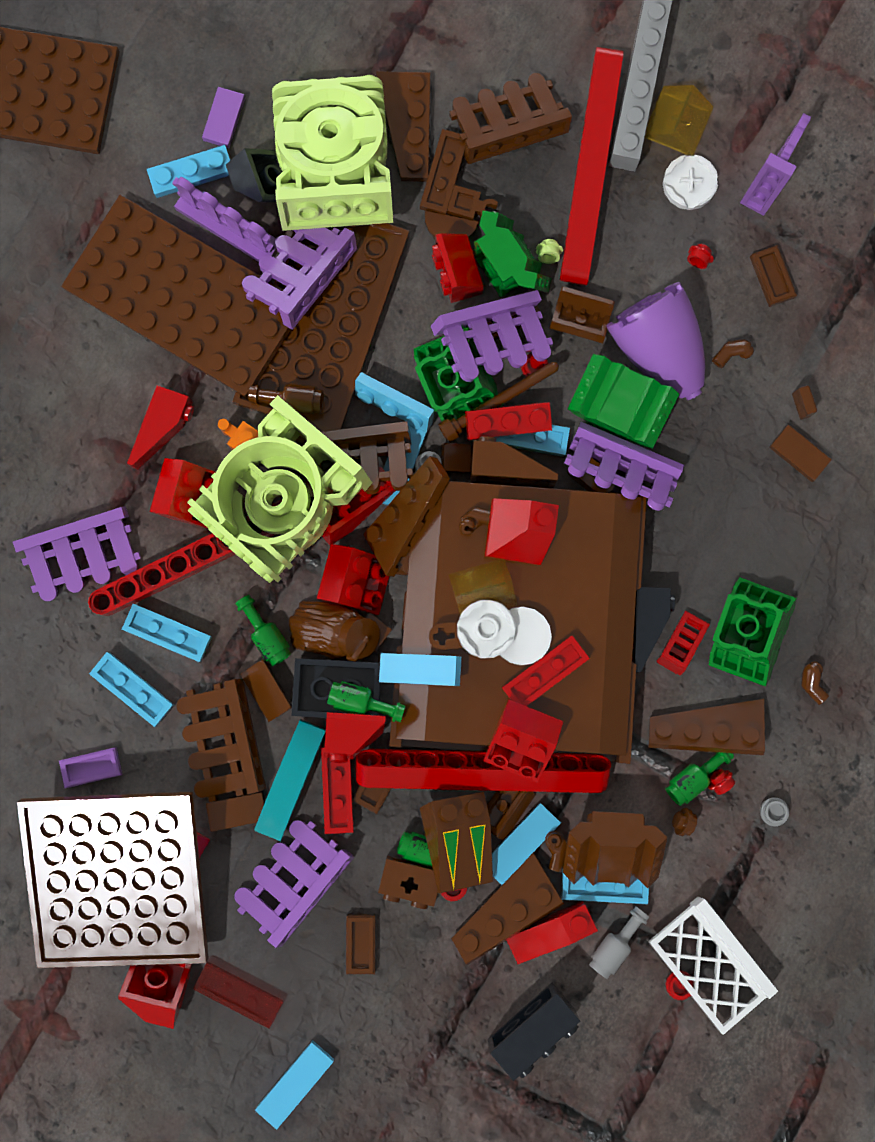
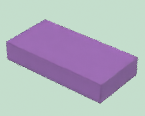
M218 87L203 132V141L219 146L225 145L226 148H230L245 101L244 94Z
M117 747L59 761L65 788L122 775Z

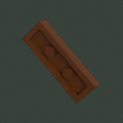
M442 129L420 203V210L447 215V209L465 151V143H461L459 133Z

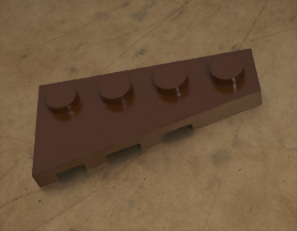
M376 71V77L383 83L385 114L401 181L427 182L429 166L430 72Z
M429 456L363 534L386 576L394 577L399 569L396 566L401 556L406 557L411 548L409 545L410 540L415 532L419 533L421 531L427 510L434 508L450 479L438 458Z
M764 699L650 717L648 748L764 755Z
M532 853L451 939L465 964L468 965L565 903L538 858Z

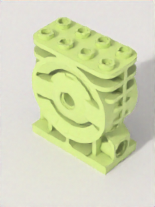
M365 75L361 77H337L320 80L282 81L272 88L273 123L279 167L283 172L276 178L277 190L275 191L282 231L393 223L390 170L385 167L387 159V132L382 81L373 75Z
M278 395L270 403L273 410L258 425V437L248 440L233 449L221 462L217 472L211 476L214 479L213 483L208 488L202 485L199 490L203 494L196 501L190 498L187 502L191 506L188 512L208 527L217 538L228 545L237 556L248 563L256 573L269 583L273 579L279 582L282 579L279 576L286 567L290 570L294 566L290 562L298 554L302 556L305 553L304 550L313 545L322 536L330 522L333 506L347 505L361 489L366 491L373 483L358 463ZM299 436L307 441L303 447L294 442ZM324 460H329L334 465L325 474L318 465ZM262 463L269 471L263 473L256 466ZM289 468L296 470L302 475H304L310 482L314 493V500L311 508V500L308 488L296 474L283 469H270ZM239 485L247 491L245 508L250 520L267 533L284 535L270 538L257 533L251 528L244 514V496L237 491ZM277 496H282V502L278 506H272L273 499Z

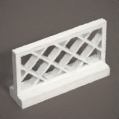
M696 897L689 903L690 906L648 942L718 1031L724 1035L765 998L770 999L778 990L708 902L701 897ZM691 915L698 921L697 935L683 933V923ZM678 927V933L672 932L675 928ZM703 929L709 936H703ZM666 936H677L676 953L664 952L658 943ZM682 937L697 939L696 956L681 954ZM702 939L713 940L717 945L716 958L701 956ZM721 951L727 959L721 958ZM669 957H675V964ZM680 958L695 959L694 976L683 975L679 971ZM701 960L715 962L714 978L699 977ZM721 962L733 965L735 968L734 981L719 979ZM740 975L745 982L739 981ZM687 980H694L693 987ZM699 981L713 983L712 999L701 998L698 995ZM719 983L733 985L732 1001L717 1000ZM739 985L749 986L756 996L748 1003L738 1002ZM706 1003H711V1004H712L711 1010H710L709 1007L706 1005ZM717 1004L732 1006L731 1017L723 1024L716 1017Z

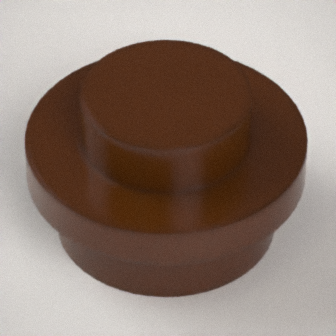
M682 808L675 813L672 820L675 834L690 836L697 826V815L692 813L691 809Z

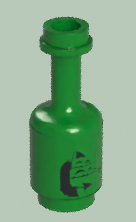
M247 595L235 603L238 607L237 610L239 612L243 610L253 625L255 631L251 635V639L265 661L275 666L291 655L289 651L290 646L275 623H265L253 606L254 598L252 599L250 595Z
M341 681V683L333 682L327 704L334 706L333 709L349 714L365 715L368 711H374L391 716L393 718L392 722H401L405 710V705L400 704V702H397V705H391L374 700L370 689Z
M716 752L702 766L693 763L688 765L669 781V786L665 788L667 794L679 806L683 803L688 804L710 785L709 774L724 762L726 764L731 763V760L734 758L733 753Z
M404 831L398 844L397 854L402 855V859L432 868L426 836L413 831L411 833Z

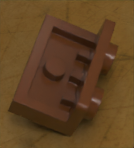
M562 287L550 328L603 343L607 332L606 325L609 323L615 302L576 289Z

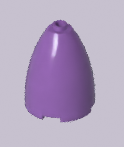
M680 282L664 288L665 292H658L652 296L649 295L616 316L618 319L617 323L613 324L610 322L606 327L623 353L641 373L647 377L654 378L661 385L673 387L679 393L678 398L686 397L687 400H691L702 393L700 388L704 386L705 353L702 335L693 307Z

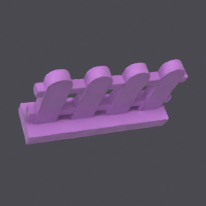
M803 113L777 156L770 153L740 202L742 205L763 216L765 215L797 167L787 161L809 123L810 116Z
M176 177L173 180L172 184L178 188L177 194L180 196L174 206L178 212L258 262L265 255L273 257L278 252L275 244L276 238L268 234L260 225L247 221L233 208L223 206L211 194L203 193L196 189L187 179Z
M335 227L332 231L327 228L294 230L296 234L293 238L287 235L279 236L275 244L280 254L276 258L265 255L259 260L260 270L263 272L262 276L257 278L256 276L249 275L243 279L242 285L247 293L246 298L251 302L256 298L270 306L269 311L274 315L280 312L283 325L293 330L357 250L355 234L351 230L344 228L340 233V230ZM304 238L319 246L316 251L301 243ZM290 258L303 267L298 271L285 264V262ZM273 278L286 285V288L280 291L268 284V282Z
M538 290L443 314L431 325L434 336L444 334L445 337L441 341L443 346L448 345L455 361V364L451 366L453 372H459L460 377L466 382H471L478 376V366L481 365L484 366L488 374H498L503 368L502 360L508 358L512 367L520 368L527 362L526 353L532 352L533 357L537 361H545L551 355L550 346L553 344L551 337L546 338L539 321L543 318L541 311L536 312L534 308L542 300ZM517 315L518 317L512 319L511 316ZM493 321L494 324H487V322ZM521 325L528 344L522 345L516 329L517 326ZM469 327L468 331H463L464 328ZM491 333H498L504 348L503 351L498 352ZM473 338L480 357H473L467 342L468 339Z
M580 422L569 448L575 452L573 456L568 454L564 462L569 465L568 471L570 474L582 477L585 472L596 476L594 481L602 488H609L611 484L622 487L621 493L628 499H636L639 494L648 498L647 503L654 510L660 511L664 506L670 508L673 498L668 496L669 491L674 492L677 481L683 471V464ZM593 458L599 461V467L590 464V459ZM616 470L626 472L625 478L615 474ZM643 480L652 483L651 489L642 485Z
M126 506L13 541L16 552H25L26 558L21 560L23 566L28 564L30 566L36 584L31 586L32 592H39L42 600L51 601L58 595L57 585L65 583L70 592L76 593L84 588L85 582L83 577L92 574L97 583L105 584L111 579L110 568L119 566L121 572L125 575L138 570L137 560L141 559L140 552H133L127 534L132 529L130 525L125 526L123 522L124 518L129 517ZM105 525L107 532L98 534L96 527ZM78 533L80 541L71 543L69 536ZM110 538L117 559L107 562L100 541ZM51 542L53 549L44 552L42 544ZM81 547L84 549L90 567L80 570L74 553L75 549ZM56 556L63 575L55 579L47 561V558Z
M299 820L291 823L289 831L295 838L292 844L288 846L285 843H276L271 849L273 858L277 860L274 866L270 869L266 865H259L253 871V877L259 883L252 891L247 887H243L235 892V901L240 905L237 911L242 915L248 912L262 925L259 931L263 934L269 931L272 935L267 941L275 948L282 947L355 858L347 849H341L338 852L335 848L339 844L334 840H331L330 843L324 840L314 831L317 825L312 821L308 824ZM301 844L317 857L312 865H309L296 853ZM324 863L327 867L320 874L317 870ZM283 867L299 880L293 888L277 875ZM306 886L308 891L302 897L299 892ZM265 889L280 902L275 910L259 897ZM287 908L290 913L283 919L281 915Z

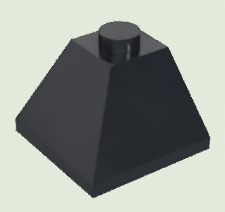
M244 148L226 164L235 191L258 202H276V178L283 172L279 167L276 150Z

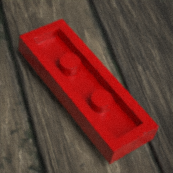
M550 402L465 411L467 437L469 440L479 439V437H499L552 431Z
M572 635L502 687L510 700L527 706L590 658Z
M322 747L325 834L353 833L351 759H347V763L330 762V758H324L325 747Z

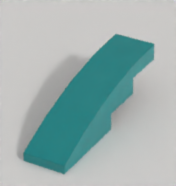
M302 719L299 720L254 831L281 841L303 786L307 781L326 729Z

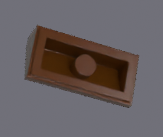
M264 659L240 674L268 722L292 709L290 701Z
M496 791L487 804L491 833L504 841L536 794L530 791Z

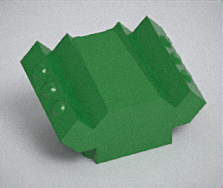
M482 211L480 227L485 235L474 241L475 250H473V254L499 297H503L521 287L549 293L552 278L540 274L542 262L536 261L523 241L524 235L512 231L514 220L498 212Z
M469 327L464 328L463 331H468ZM443 337L414 348V359L417 363L415 370L434 412L438 413L441 422L447 418L449 420L452 418L456 420L463 416L465 411L473 410L499 394L496 382L486 372L483 365L478 366L479 374L471 382L464 381L460 377L459 372H453L451 366L455 364L449 346H443L441 341ZM473 338L468 339L467 342L473 357H480Z
M593 354L569 404L568 410L586 420L585 423L628 442L632 441L641 446L653 448L679 393L671 386L661 385L654 378L643 376L630 370L623 364L614 363L605 356Z
M739 577L732 593L728 594L712 639L714 644L710 652L709 666L766 687L771 678L773 666L777 661L783 637L788 629L790 617L794 612L796 598Z

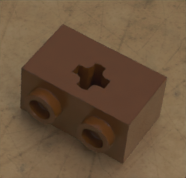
M387 856L378 893L384 894L383 899L388 901L400 902L401 898L411 901V906L427 909L428 905L434 907L438 889L433 867L427 868L411 861ZM409 877H413L414 883L418 884V887L412 886L411 890H406V884L401 882L407 881Z

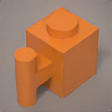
M226 419L218 421L220 430L224 435L230 437L227 445L231 450L248 440L258 437V431L242 421L238 428Z

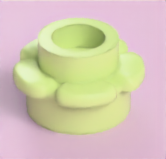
M553 239L543 240L536 247L539 261L546 264L558 262L560 254L563 252V247Z

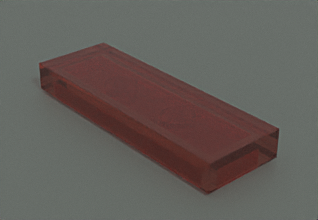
M208 961L193 990L270 1029L283 1003V1000Z

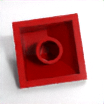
M492 499L485 557L541 565L555 536L559 505L531 500Z
M327 712L324 758H330V762L347 763V759H354L360 751L367 748L383 734L386 716Z
M192 964L130 965L118 999L145 1022L174 1029L184 1000Z

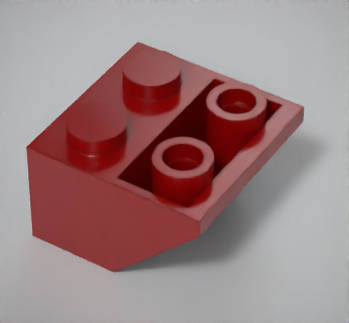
M436 234L435 245L432 246V260L435 270H441L440 286L443 295H449L451 303L481 295L483 293V283L467 234Z
M164 458L149 512L208 529V527L188 512L191 506L187 502L190 498L196 501L203 494L199 490L200 487L203 485L208 488L214 480L211 476L216 472L185 460Z
M331 544L317 599L379 615L389 576L385 575L375 555L353 547Z
M508 699L483 761L538 783L557 746L563 721Z

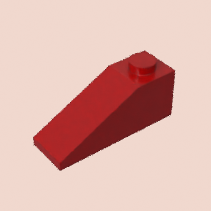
M158 385L156 386L127 464L138 470L184 427L186 421L189 422L191 420L194 406H192L193 401L189 396Z
M379 467V472H385L382 467ZM380 482V489L375 494H367L361 489L347 505L333 506L330 522L322 534V537L329 546L352 532L396 491L392 488L391 482Z
M578 901L531 924L506 941L517 964H521L571 945L598 930L584 902Z

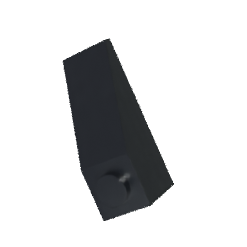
M641 587L636 590L632 662L636 664V673L642 671L670 618V612L675 610V596L671 595V588Z

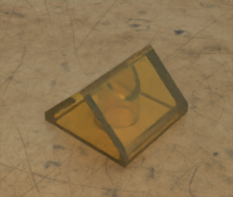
M694 85L663 86L647 124L644 137L688 156H693L713 106Z
M503 559L449 574L460 615L469 605L479 600L496 601L503 604L506 608L517 606L512 579Z

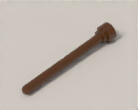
M556 362L547 364L473 410L496 408L556 373L559 365ZM465 414L456 420L454 418L451 420L447 418L438 424L448 443L459 438L458 434L462 433L461 429L466 427Z

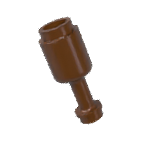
M258 384L255 386L250 385L248 401L254 402V404H258L260 400L272 402L278 395L298 413L314 415L315 412H322L324 391L317 389L316 386L286 384L283 391L261 389Z

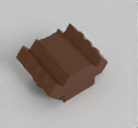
M592 811L591 814L587 815V822H580L569 832L563 873L573 884L584 876L593 886L597 882L625 884L629 888L639 879L649 888L659 878L668 837L656 826L645 825L643 814Z

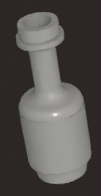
M636 906L630 911L632 917L619 934H607L591 956L593 960L589 965L606 979L611 974L615 975L631 953L628 941L641 923L647 924L646 921L649 919V916Z

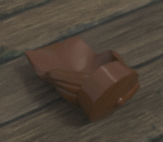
M303 600L299 603L295 614L289 618L290 639L294 648L305 652L321 654L334 660L346 658L348 661L355 662L358 659H364L372 654L379 641L380 631L377 623L372 619L362 617L347 606L322 601Z

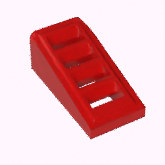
M685 610L656 662L675 674L682 675L686 671L710 624ZM685 623L699 630L698 634L685 628ZM681 633L689 639L693 640V643H690L685 639L679 637V634ZM674 643L687 650V653L673 646Z

